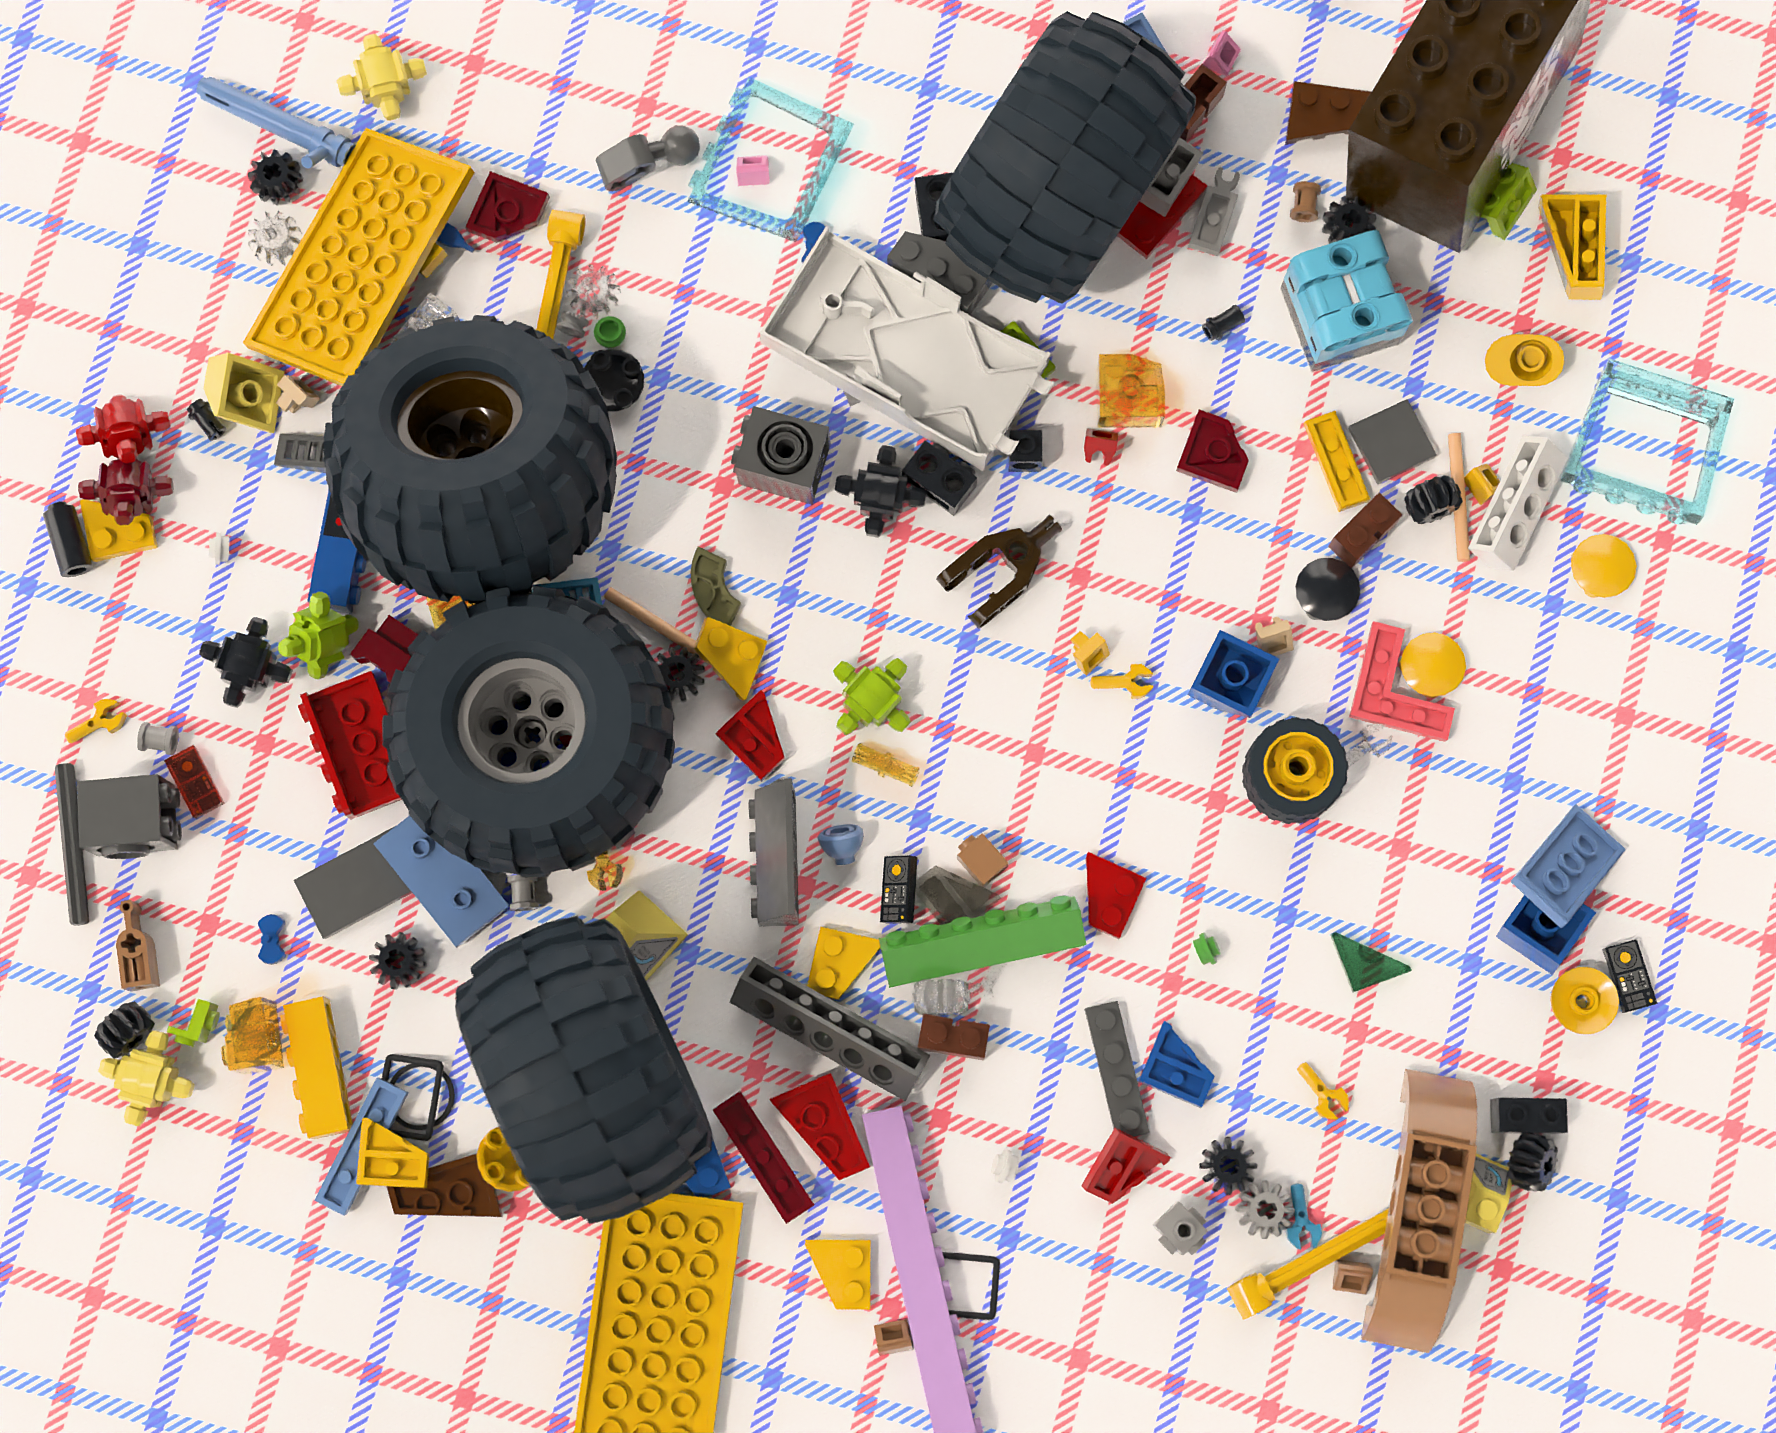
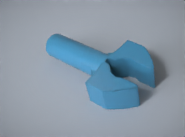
M1299 1183L1290 1186L1293 1208L1295 1209V1222L1291 1228H1285L1286 1238L1296 1249L1301 1250L1299 1233L1302 1231V1226H1304V1229L1310 1234L1311 1248H1315L1322 1236L1321 1224L1315 1225L1308 1219L1304 1186Z

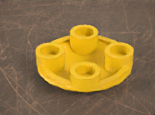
M1606 534L1590 536L1582 541L1571 555L1573 577L1589 597L1606 598L1617 596L1627 590L1635 579L1637 565L1634 553L1625 542L1616 536Z
M1433 632L1421 634L1408 643L1399 661V668L1411 688L1427 698H1435L1446 695L1458 687L1464 678L1466 662L1465 655L1458 643L1447 635Z
M499 1126L490 1130L479 1143L476 1155L480 1173L484 1180L496 1189L506 1192L521 1191L530 1184L513 1156Z

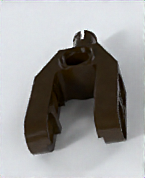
M1050 514L1029 532L1016 528L984 536L937 576L936 580L946 592H949L995 554L1000 555L1006 566L1015 572L1014 578L998 593L992 592L987 602L972 615H968V618L978 629L985 626L1027 591L1041 559L1042 550L1040 547L1062 531L1059 523H1054L1055 519ZM1014 547H1022L1026 550L1027 556L1022 560H1016L1010 556L1009 551Z

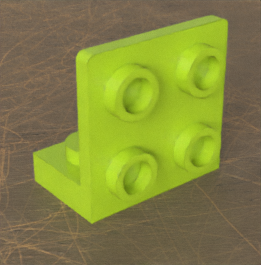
M1511 163L1481 214L1482 218L1487 219L1492 234L1502 240L1507 238L1537 191L1528 167Z

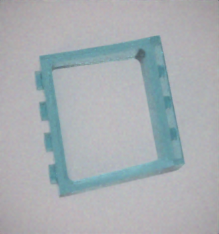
M748 77L743 89L736 87L728 103L733 106L729 117L723 114L715 129V132L720 134L716 144L709 142L701 159L707 162L702 171L695 170L688 184L693 190L687 202L796 243L854 123L811 106ZM751 97H756L828 134L825 147L789 219H781L710 195L705 191V186L747 101Z
M1609 358L1599 374L1560 481L1574 485V490L1581 494L1596 492L1605 495V500L1612 504L1627 502L1636 505V510L1643 514L1658 512L1667 515V519L1674 524L1682 525L1689 522L1698 525L1705 514L1721 446L1735 398ZM1606 393L1693 420L1709 427L1708 440L1693 502L1593 471L1581 465V457Z

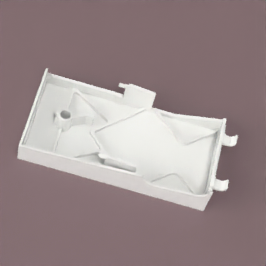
M826 226L761 329L760 343L929 441L940 444L950 453L982 471L986 468L996 449L1011 455L1019 441H1013L1005 435L1032 390L1042 395H1047L1055 383L1041 377L1048 365L1051 353L1040 350L987 326L959 310L961 303L959 295L933 279L926 278L915 272L913 277L921 281V283L917 282L831 233L829 227Z

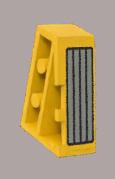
M1540 194L1539 213L1568 300H1602L1605 281L1606 194Z

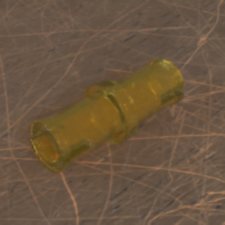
M863 743L857 745L854 751L856 755H853L851 760L853 763L878 772V776L882 778L888 776L910 787L914 786L918 778L917 774L920 773V767L894 758V754L891 752L884 754L863 745Z

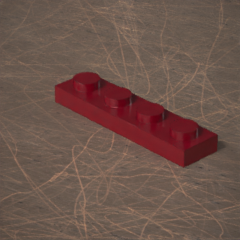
M741 1091L712 1109L786 1224L815 1206Z

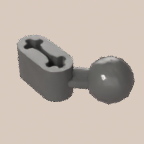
M675 125L669 128L659 141L648 143L644 134L625 138L598 155L595 159L605 190L611 192L618 191L631 185L656 168L655 161L666 159V161L675 166H685L693 162L700 151L699 137L693 129L685 125Z

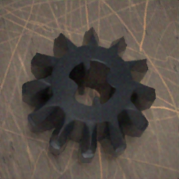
M273 149L270 157L261 152L260 157L262 160L260 162L251 160V166L254 170L247 172V177L252 182L250 184L253 193L259 194L258 197L263 202L271 199L272 203L278 206L280 198H284L286 202L290 203L291 197L289 194L291 192L300 194V188L297 184L304 182V177L299 173L301 170L298 161H292L291 154L287 152L280 155L278 150Z
M1346 196L1341 198L1340 204L1334 201L1330 203L1329 211L1324 212L1322 220L1326 223L1322 227V233L1331 234L1328 238V243L1376 230V227L1373 225L1377 219L1376 214L1368 213L1371 208L1370 203L1360 206L1359 196L1355 197L1352 203L1349 202ZM1346 222H1353L1352 227L1346 226Z
M1445 475L1441 477L1435 476L1433 479L1425 480L1423 483L1415 485L1413 489L1406 493L1404 498L1409 516L1411 515L1413 521L1418 524L1432 523L1451 515L1453 511L1459 509L1463 500L1458 484H1455L1453 478Z
M670 647L668 649L670 657L666 658L661 653L657 655L659 662L662 664L658 666L669 691L671 702L675 700L676 694H679L681 701L684 703L687 702L686 692L689 691L695 697L699 694L694 684L700 686L705 684V679L698 675L706 670L704 665H696L700 659L698 654L695 653L687 658L688 649L686 647L681 649L679 655H676L674 647ZM675 669L680 672L683 669L684 678L678 681L676 677L675 681H672L673 676L671 672Z
M399 932L395 942L392 935L387 934L385 935L386 946L379 942L374 944V947L381 951L380 954L369 955V960L379 963L373 966L370 972L373 975L382 973L378 983L385 985L390 980V988L393 990L398 989L400 980L405 988H410V976L417 980L422 978V975L415 971L416 968L427 967V962L417 960L426 951L422 947L415 949L418 943L415 937L410 938L406 942V934ZM396 954L405 957L401 961V968L391 965V963L396 961Z
M135 1001L123 1003L119 1008L113 1009L108 1016L104 1017L103 1022L97 1025L94 1037L106 1054H109L114 1059L120 1058L121 1056L128 1055L133 1049L143 1044L144 1040L152 1032L155 1023L151 1019V1015Z
M1522 1133L1519 1139L1513 1142V1149L1509 1152L1510 1159L1507 1162L1509 1167L1507 1175L1511 1179L1512 1185L1526 1191L1543 1192L1547 1185L1552 1183V1176L1556 1173L1555 1168L1559 1161L1556 1158L1558 1147L1555 1146L1553 1139L1538 1133Z
M1224 1137L1223 1149L1217 1140L1211 1141L1215 1154L1204 1149L1201 1154L1210 1159V1162L1198 1164L1199 1169L1210 1170L1209 1174L1202 1177V1181L1208 1182L1214 1178L1216 1181L1211 1189L1214 1192H1218L1224 1183L1225 1195H1232V1183L1239 1192L1245 1191L1241 1178L1252 1183L1255 1178L1246 1173V1170L1257 1169V1163L1246 1162V1159L1254 1154L1253 1150H1247L1242 1154L1240 1152L1244 1146V1141L1238 1140L1232 1149L1231 1137ZM1223 1157L1226 1160L1233 1159L1235 1161L1236 1167H1232L1235 1172L1232 1175L1230 1172L1221 1171L1220 1165L1224 1164L1221 1162Z

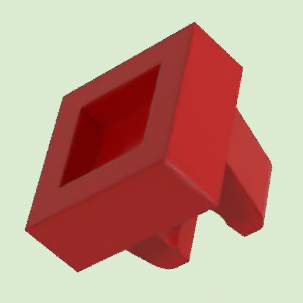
M1087 428L1084 440L1085 461L1091 463L1092 455L1097 451H1102L1105 456L1104 465H1110L1114 454H1116L1119 433Z

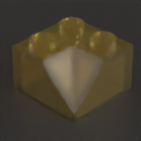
M1099 354L1096 365L1097 428H1162L1165 419V384L1161 364L1133 354Z
M255 997L229 1005L230 1014L225 1017L228 1033L225 1036V1046L221 1047L222 1061L224 1066H228V1071L246 1075L283 1069L284 1060L277 1003L264 997Z

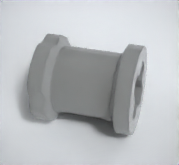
M143 722L137 735L138 750L145 752L147 749L165 751L167 755H174L179 740L178 727L171 725L169 728L151 726L149 722Z
M520 875L507 877V882L511 884L512 891L510 911H530L539 908V903L535 899L534 884L538 880L537 877L522 878Z

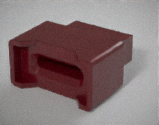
M388 615L376 632L368 628L349 655L360 664H373L386 673L387 681L391 683L395 669L403 672L412 655L409 653L408 647L418 634L391 615Z

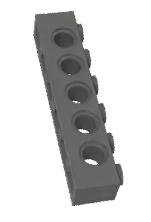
M756 957L752 958L740 976L729 1001L734 1006L905 1102L931 1056Z

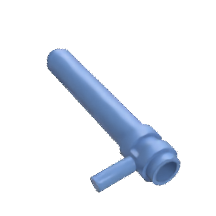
M202 77L197 84L196 93L200 95L201 100L309 150V154L301 159L303 167L310 169L323 159L335 167H343L355 147V144L351 143L350 138L342 134L336 136L333 130L325 126L317 127L214 77Z

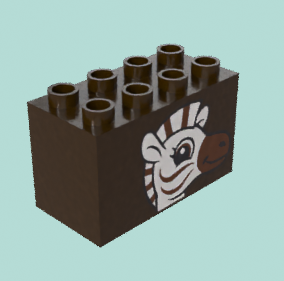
M1426 0L1349 129L1346 197L1348 200L1353 202L1354 198L1359 196L1360 206L1370 203L1371 208L1369 211L1460 253L1480 220L1486 203L1489 202L1494 190L1500 184V180L1507 172L1508 166L1514 162L1582 45L1591 0Z

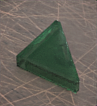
M1337 932L1330 934L1352 993L1412 971L1409 965Z

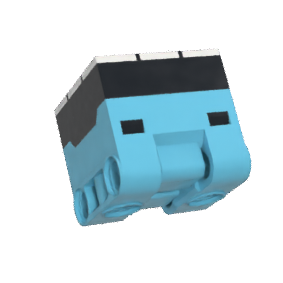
M1379 230L1368 231L1302 252L1290 260L1280 291L1311 373L1398 346L1408 327L1413 322L1403 293L1395 292L1386 265L1389 261V255Z

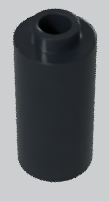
M64 501L50 504L47 507L48 510L43 513V519L61 577H76L91 571L93 565L75 506L67 505V502Z

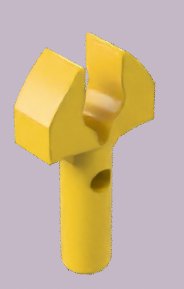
M1131 664L1130 671L1126 675L1092 676L1090 685L1092 689L1125 688L1131 693V699H1141L1153 689L1154 685L1138 686L1135 682L1131 681H1134L1139 676L1152 677L1153 672L1142 664Z
M101 699L94 703L96 708L94 716L65 732V738L69 743H74L99 728H105L113 734L122 728L127 714L121 712L112 719H106L108 711L121 704L115 700Z
M1307 1062L1298 1066L1297 1072L1318 1096V1105L1314 1110L1320 1117L1329 1120L1338 1119L1329 1109L1327 1097L1336 1100L1344 1112L1348 1111V1095L1342 1087L1337 1090L1328 1089Z

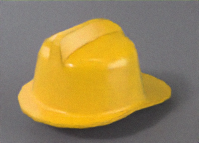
M1537 334L1502 336L1495 340L1487 349L1484 359L1486 371L1491 379L1507 386L1547 385L1559 376L1565 362L1564 353L1560 345L1551 337Z

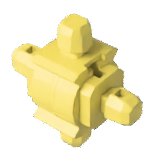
M377 34L366 35L363 39L365 51L359 54L360 60L355 59L353 61L356 75L351 76L347 74L336 80L340 95L351 96L356 95L355 92L361 91L364 104L369 105L372 102L373 107L381 108L382 114L387 121L400 118L399 103L404 100L403 94L409 95L411 93L408 79L413 78L414 81L427 75L423 59L415 58L409 59L408 63L403 64L399 50L395 49L391 52L390 47H383L381 39Z
M152 1030L145 1043L148 1046L147 1050L133 1049L130 1055H124L121 1060L104 1058L100 1062L98 1072L104 1077L112 1080L115 1079L114 1088L120 1090L117 1095L118 1099L131 1102L130 1106H126L125 1123L141 1126L148 1114L146 1107H160L162 1102L169 1101L171 1097L183 1099L189 1098L193 1094L195 1084L189 1079L181 1076L178 1077L179 1068L172 1066L175 1058L162 1054L163 1050H167L169 1042L167 1033Z

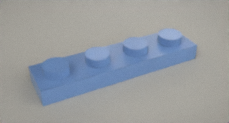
M380 1077L376 1078L314 1201L343 1216L348 1214L362 1186L356 1184L362 1118H369L390 1130L409 1092Z

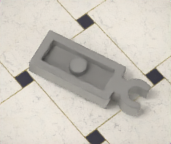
M1219 167L1216 171L1214 178L1216 187L1207 186L1188 248L1217 257L1219 256L1238 194L1230 191L1237 187L1240 179V173L1235 172L1233 180H1223V167Z

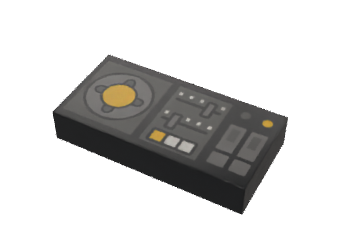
M912 855L884 856L880 911L881 923H914L918 857Z
M1637 939L1603 948L1602 951L1612 982L1618 992L1622 1013L1658 1004Z

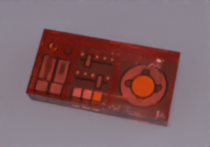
M195 745L164 760L193 818L197 819L225 804Z

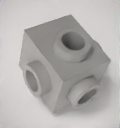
M1176 1201L1152 1224L1162 1235L1158 1241L1171 1255L1176 1251L1180 1255H1185L1187 1252L1194 1255L1206 1243L1203 1236L1208 1231L1203 1225L1207 1221L1194 1207L1187 1210L1180 1201ZM1181 1224L1187 1229L1184 1237L1178 1234V1227Z

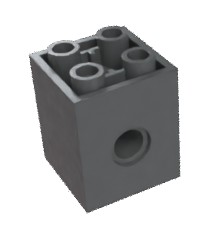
M753 406L751 415L744 416L740 431L743 434L741 446H735L731 459V464L734 465L733 473H736L738 484L813 505L831 446L829 427ZM786 455H790V456H791V457H789V458H781V457L786 456Z
M158 774L77 781L79 848L98 857L102 856L108 859L140 858L150 855V852L178 850L177 841L182 838V828L180 821H176V808L180 807L181 799L179 789L175 788V784Z

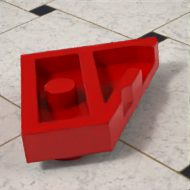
M762 690L751 698L715 733L761 782L785 760L766 696Z
M1088 852L1085 857L1088 926L1119 940L1147 878Z
M1114 1128L1081 1187L1086 1192L1113 1204L1123 1197L1128 1189L1139 1185L1147 1179L1145 1176L1147 1172L1159 1163L1167 1164L1171 1157L1166 1152Z

